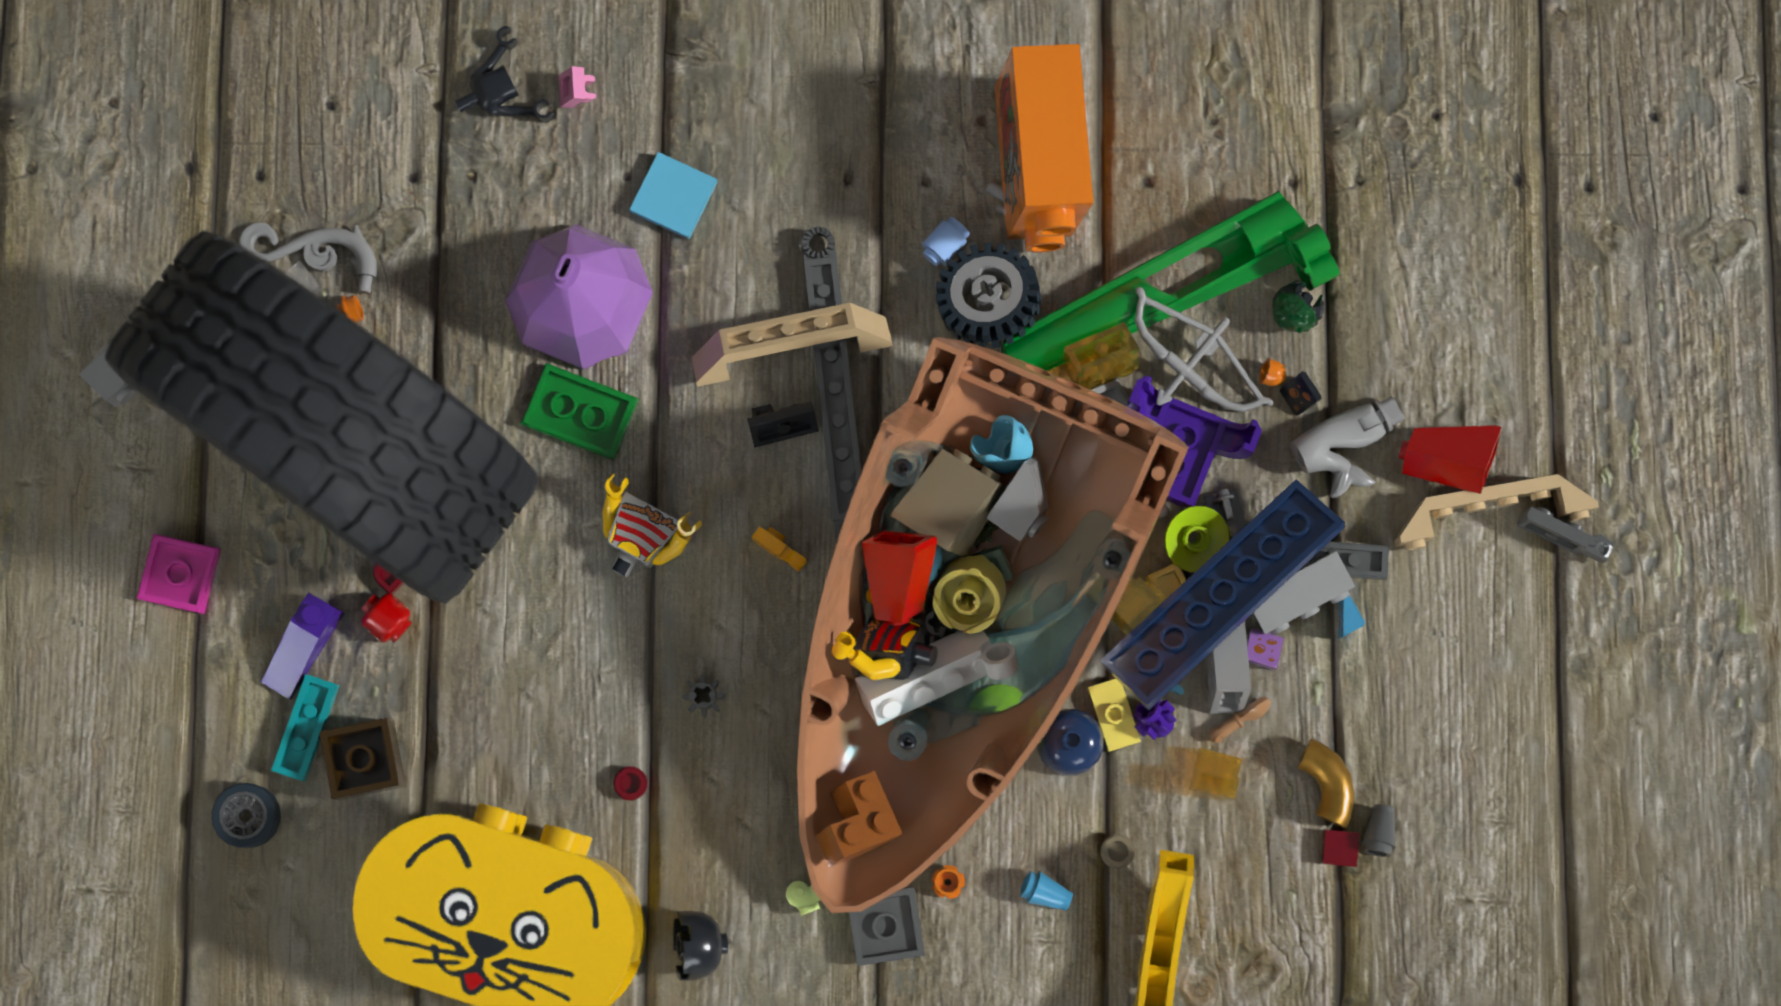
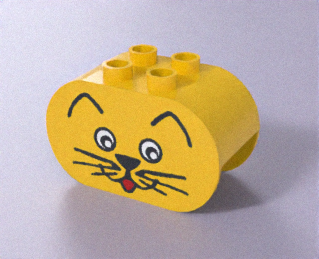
M480 802L477 805L473 819L446 814L430 815L411 820L392 830L368 855L359 873L353 898V920L358 941L367 958L377 969L398 981L475 1006L612 1005L625 992L639 969L646 942L645 917L639 898L627 879L605 861L587 856L592 837L558 826L545 824L540 840L522 835L527 816Z

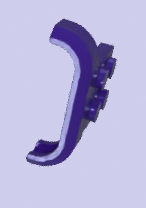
M1146 376L1138 379L1127 407L1165 427L1189 447L1166 501L1183 508L1195 506L1214 455L1217 454L1232 459L1249 458L1255 450L1262 430L1257 420L1252 419L1246 424L1234 423L1175 398L1159 406L1156 404L1158 390L1151 384L1152 378Z

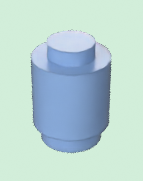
M949 217L947 221H941L921 244L924 248L922 255L934 266H938L939 263L946 266L947 262L951 258L953 259L967 243L966 238L970 233L958 220Z

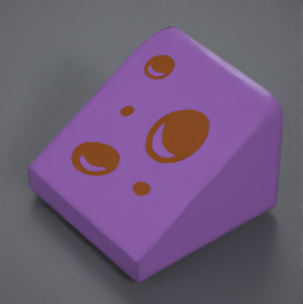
M1251 628L1247 640L1249 663L1271 670L1277 669L1284 638L1269 633L1264 634L1262 631Z

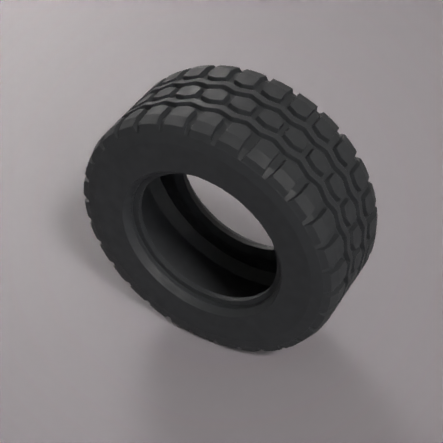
M202 230L190 238L173 259L174 264H169L162 273L161 278L164 281L156 280L140 301L143 307L137 306L129 315L128 319L133 324L125 321L110 340L104 359L129 386L411 589L444 604L458 596L474 575L470 568L477 570L486 559L481 553L487 555L492 551L504 534V530L501 527L508 529L516 518L513 512L519 514L533 496L539 477L532 466L509 441L459 399L383 341L300 282L252 251L220 235Z

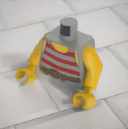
M612 473L605 482L607 493L602 510L603 534L608 539L607 544L619 551L610 569L628 578L636 562L651 568L653 565H663L681 555L692 534L702 527V521L699 520L692 527L687 521L691 512L686 513L677 520L627 492L622 495L629 484V480L625 477L621 487L616 486L613 483L614 473Z

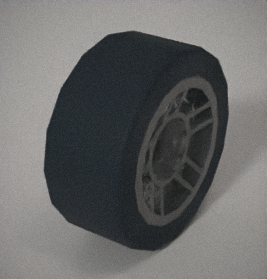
M251 783L235 784L225 789L215 800L211 811L212 825L217 836L226 844L237 848H254L268 842L277 832L281 821L280 806L276 797L268 789ZM245 809L250 810L252 813V818L248 822L239 818V816L243 815Z

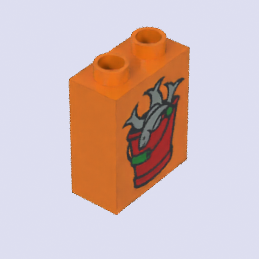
M1080 44L1016 46L1011 48L994 86L1007 240L1025 239V248L1028 252H1052L1065 248V237L1073 235L1094 203Z

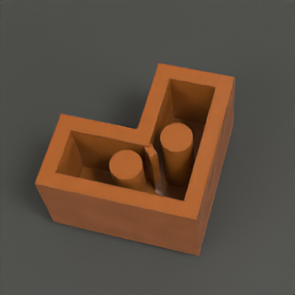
M875 771L846 781L831 792L843 820L828 826L817 834L816 838L828 866L832 867L887 845L902 835V831Z

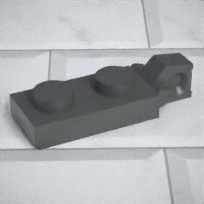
M1542 507L1528 508L1520 515L1517 522L1518 527L1576 555L1581 553L1600 563L1607 561L1614 545L1613 542L1601 534L1591 536L1583 532L1584 529L1576 523L1569 521L1564 523L1554 518L1552 512Z

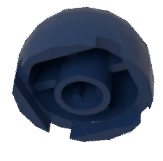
M1062 709L1036 746L1041 761L1050 770L1062 776H1077L1089 771L1099 761L1104 749V736L1099 723L1090 714L1079 709Z

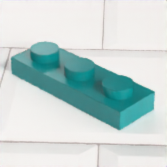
M305 674L271 771L306 782L321 740L319 732L325 729L340 685Z

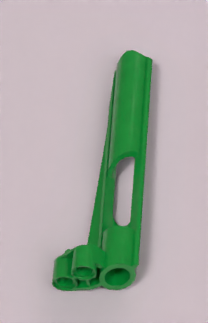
M1277 191L1036 320L1031 328L1025 326L1026 334L1021 338L1016 333L1012 335L1013 343L1007 345L1006 340H1003L1001 353L1049 371L1138 331L1134 321L1139 298L1135 291L1137 287L1143 288L1147 297L1180 313L1291 263L1301 281L1307 283L1305 287L1309 291L1340 275L1334 258L1328 251L1331 249L1330 243L1320 225L1316 223L1308 227L1294 207L1284 198L1280 191ZM1203 247L1214 248L1222 254L1223 261L1220 268L1172 294L1163 292L1144 280ZM1148 304L1144 305L1143 321L1146 327L1171 317Z

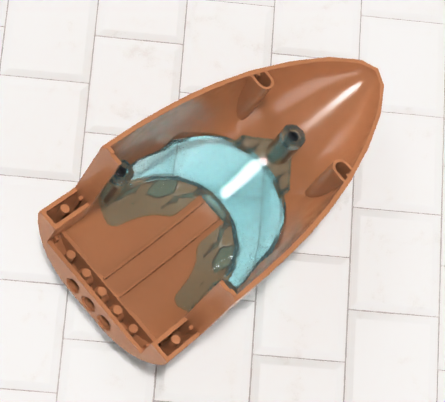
M933 338L908 401L883 420L838 538L825 580L812 635L802 693L797 758L799 836L812 889L831 913L861 912L908 886L969 830L1005 790L1046 734L1073 691L1097 647L1140 559L1189 449L1180 438L1168 429L1115 400L1017 358L959 340ZM1001 415H1009L1025 426L1032 439V457L1035 456L1041 462L1049 508L1044 515L1049 519L1038 534H1035L1033 538L1028 536L1022 541L1017 540L988 520L968 554L972 555L999 545L1003 546L1014 576L1013 579L1005 581L1006 596L999 614L994 622L983 632L988 636L991 644L1007 642L1014 646L1019 669L1013 676L1003 680H994L988 676L980 678L878 726L862 704L855 678L860 676L853 675L849 658L837 659L832 654V647L839 633L843 631L848 632L856 640L874 612L873 604L869 603L866 599L869 582L862 542L882 531L914 532V530L890 515L940 451L944 449L953 454L955 449H958L973 458L970 465L975 468H982L983 465L974 459L970 450L972 437L979 435L988 439L994 420ZM1018 470L1006 474L998 473L1001 475L998 482L1008 487ZM941 573L928 587L925 604L933 602L934 590ZM947 627L944 635L946 637L959 630ZM875 771L902 831V835L887 845L829 867L816 835L828 826L843 820L831 792L846 781Z

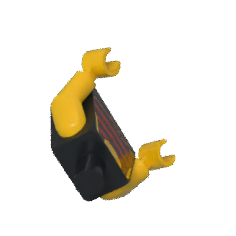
M869 587V589L866 592V599L869 603L872 604V598ZM873 612L856 640L848 632L843 631L839 633L832 647V654L837 659L849 658L853 675L866 676L873 681L881 679L905 680L910 676L916 664L932 667L936 662L938 650L936 646L925 644L923 626L912 617L910 622L906 624L891 625L889 621L875 620Z

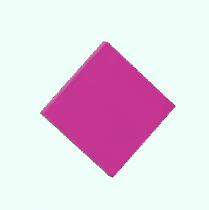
M153 534L136 599L205 614L221 549Z

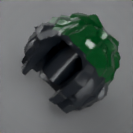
M1295 280L1280 288L1276 292L1272 303L1275 323L1288 332H1297L1299 334L1308 332L1309 329L1318 325V321L1322 319L1325 302L1322 300L1323 295L1319 296L1313 307L1310 305L1313 297L1308 292H1302L1307 283H1301L1300 280Z

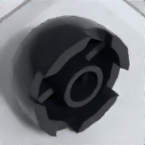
M677 911L678 918L674 919L673 951H677L678 959L681 960V965L675 966L677 977L680 981L705 978L712 974L720 965L721 954L728 953L727 934L720 933L718 923L706 913L700 911Z

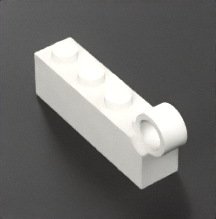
M959 630L929 644L936 646L938 650L936 662L932 667L916 664L910 676L905 680L881 679L873 681L866 676H860L855 678L862 704L879 726L985 676L994 680L1010 678L1019 669L1014 646L1007 642L991 644L990 639L983 631L968 634Z

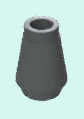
M1382 804L1374 805V811L1362 839L1365 853L1379 857L1391 856L1392 849L1396 848L1395 808Z

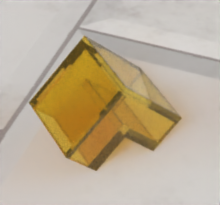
M1199 748L1188 790L1229 801L1234 800L1240 780L1238 774L1242 758Z

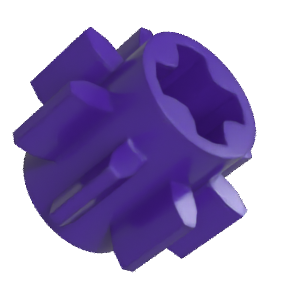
M1167 699L1162 702L1159 700L1149 710L1140 702L1135 714H1133V717L1138 722L1135 728L1142 736L1148 734L1152 740L1164 737L1172 731L1174 722L1177 721L1171 714L1175 708Z

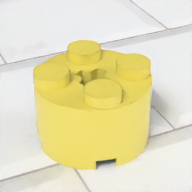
M983 555L966 556L953 560L943 570L934 590L933 608L937 617L945 626L950 629L964 631L963 633L973 634L987 629L999 614L1006 596L1004 577L1000 570Z

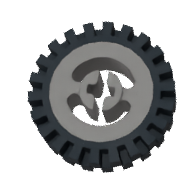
M984 243V250L982 251L978 250L977 244L970 246L972 253L966 255L964 250H961L957 253L959 260L955 262L951 258L947 262L948 271L942 269L939 274L941 282L937 281L936 302L948 331L952 330L953 336L958 340L963 337L964 342L973 344L976 341L978 346L985 348L986 342H991L993 348L1000 347L999 340L1005 339L1008 345L1014 342L1012 335L1017 333L1020 338L1026 334L1024 327L1027 325L1031 328L1035 323L1033 315L1038 316L1040 312V286L1033 265L1030 266L1029 260L1024 255L1020 257L1018 250L1012 247L1007 252L1006 245L998 243L997 250L993 249L992 243ZM997 280L1004 282L1011 288V293L1007 300H1005L1002 286L1000 283H997ZM971 291L977 309L980 308V311L971 308L966 303L968 294Z

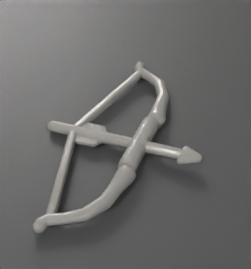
M1136 288L1135 291L1139 298L1134 321L1140 337L1149 346L1158 360L1163 359L1165 363L1178 373L1164 390L1161 388L1158 390L1157 405L1160 406L1172 401L1170 395L1183 379L1200 391V395L1203 398L1216 403L1226 410L1243 413L1263 404L1267 406L1274 404L1270 397H1263L1221 337V333L1230 322L1227 317L1223 318L1212 329L1147 297L1143 288ZM1145 304L1204 331L1196 341L1197 351L1187 363L1181 360L1174 352L1168 351L1147 331L1143 321ZM1220 345L1257 399L1245 404L1231 402L1209 386L1207 381L1192 368L1203 355H1212Z

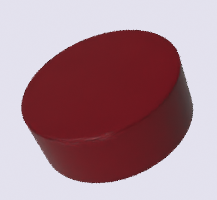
M628 766L616 773L613 787L619 797L628 801H634L646 793L648 779L639 768Z

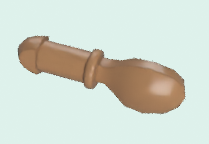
M1265 696L1261 697L1238 714L1233 713L1232 717L1210 730L1209 739L1212 742L1220 743L1239 727H1244V721L1257 720L1263 717L1270 708L1271 700Z

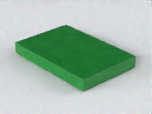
M545 363L520 424L614 461L639 399Z

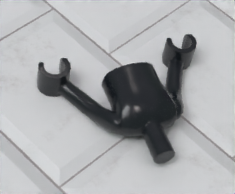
M503 26L498 29L496 34L499 42L498 46L470 77L472 93L455 100L460 112L479 105L483 111L490 115L533 116L542 123H549L554 118L553 112H549L546 115L539 114L542 108L548 106L547 100L537 101L534 107L501 106L503 103L519 96L504 65L491 71L505 51L514 49L517 45L516 38H512L509 41L502 40L505 35L510 34L512 31L510 27Z

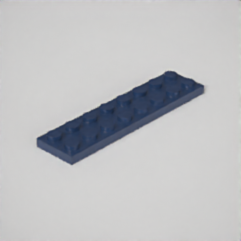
M1295 479L1100 660L1102 666L1148 710L1151 709L1345 528V522Z

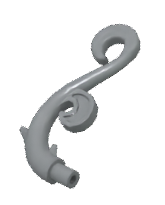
M252 223L241 233L240 245L268 262L278 260L304 249V259L307 265L321 272L330 270L336 264L337 255L331 246H327L323 253L319 252V247L326 243L343 245L351 250L356 259H351L350 261L357 267V276H359L357 292L363 294L371 293L372 281L377 276V261L374 251L361 234L358 225H354L353 232L338 228H323L310 231L268 253L257 252L254 248L255 241L262 236L268 237L273 246L278 244L279 240L276 232L267 223Z

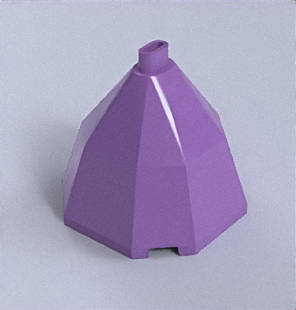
M574 224L531 242L505 302L523 345L585 370L594 366L597 362L627 353L653 295V291L636 249ZM568 267L567 272H566L565 276L563 277L562 275H563L565 269Z

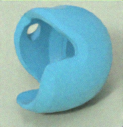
M1001 415L994 420L988 439L979 435L972 437L970 450L974 459L981 465L995 472L1006 474L1019 470L1022 464L1032 457L1033 444L1030 434L1021 422L1016 421V419L1009 415Z

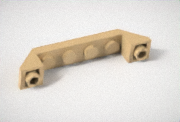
M845 303L720 329L691 357L697 387L730 380L727 363L855 336L860 353L893 346L886 317L855 304Z
M1558 474L1483 487L1481 494L1465 490L1431 496L1419 502L1394 539L1395 547L1405 545L1406 551L1426 547L1425 542L1434 537L1430 514L1433 515V519L1453 515L1454 509L1465 508L1466 513L1485 510V504L1498 502L1499 507L1518 504V498L1527 496L1531 497V501L1551 498L1552 492L1558 518L1569 516V521L1571 522L1590 518L1589 512L1599 508L1597 500Z

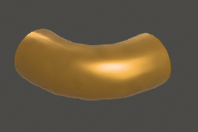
M1311 738L1302 754L1297 769L1315 778L1320 787L1321 798L1315 814L1329 822L1347 828L1355 800L1352 775L1337 753L1320 741Z

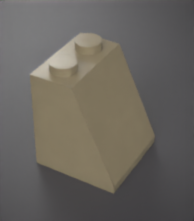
M942 449L890 516L919 534L935 535L938 546L946 551L966 557L988 521L987 516L1007 487L998 482L1001 475L986 466H983L981 471L970 465L973 458L960 450L955 449L952 454Z

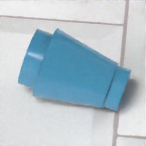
M1029 871L1022 883L1020 896L1026 898V903L1066 911L1072 901L1073 892L1067 890L1040 871L1037 873Z

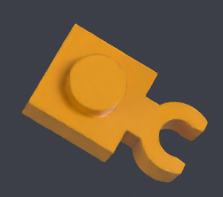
M759 526L752 536L753 542L800 572L807 559L783 543L786 537L770 526L767 530Z

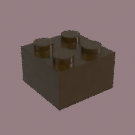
M383 718L319 732L331 799L340 801L406 787L394 720Z

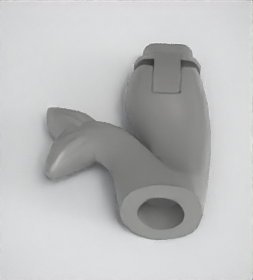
M1389 397L1382 402L1375 400L1370 404L1346 410L1320 422L1291 441L1290 448L1304 473L1332 472L1334 478L1330 497H1339L1348 490L1350 485L1367 487L1375 484V481L1360 468L1350 464L1346 458L1329 449L1369 446L1384 437L1386 432L1392 431L1393 425L1403 421L1404 416L1393 397Z

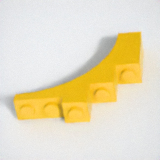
M1160 849L1146 909L1145 937L1138 964L1137 992L1133 1006H1173L1180 947L1194 879V855Z

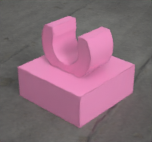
M571 66L558 76L560 107L573 108L581 102L588 103L596 98V94L585 91V85L595 82V77L584 75V67Z

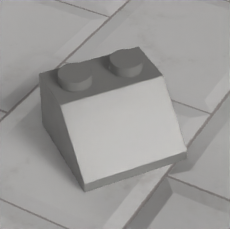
M1034 456L1022 464L987 516L988 520L1019 541L1028 536L1033 538L1035 534L1041 531L1049 519L1044 515L1049 508L1041 462L1038 458Z

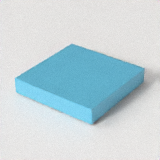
M658 152L629 210L643 219L690 240L718 180Z

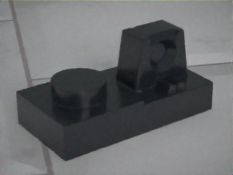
M812 401L794 404L775 412L771 404L752 408V417L747 418L754 447L819 431Z

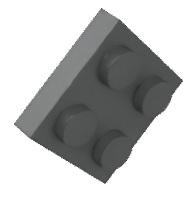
M915 887L900 889L861 912H849L857 966L925 956Z

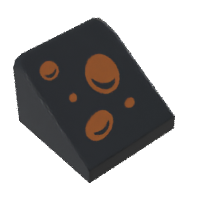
M1304 371L1296 375L1280 389L1281 395L1296 416L1317 405L1322 399L1321 394Z

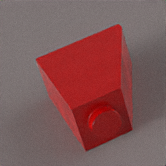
M1488 425L1414 428L1410 440H1403L1399 459L1404 460L1402 474L1481 494L1497 453L1501 427Z
M882 531L862 542L875 620L889 621L891 625H903L910 622L911 617L923 611L937 546L935 535Z

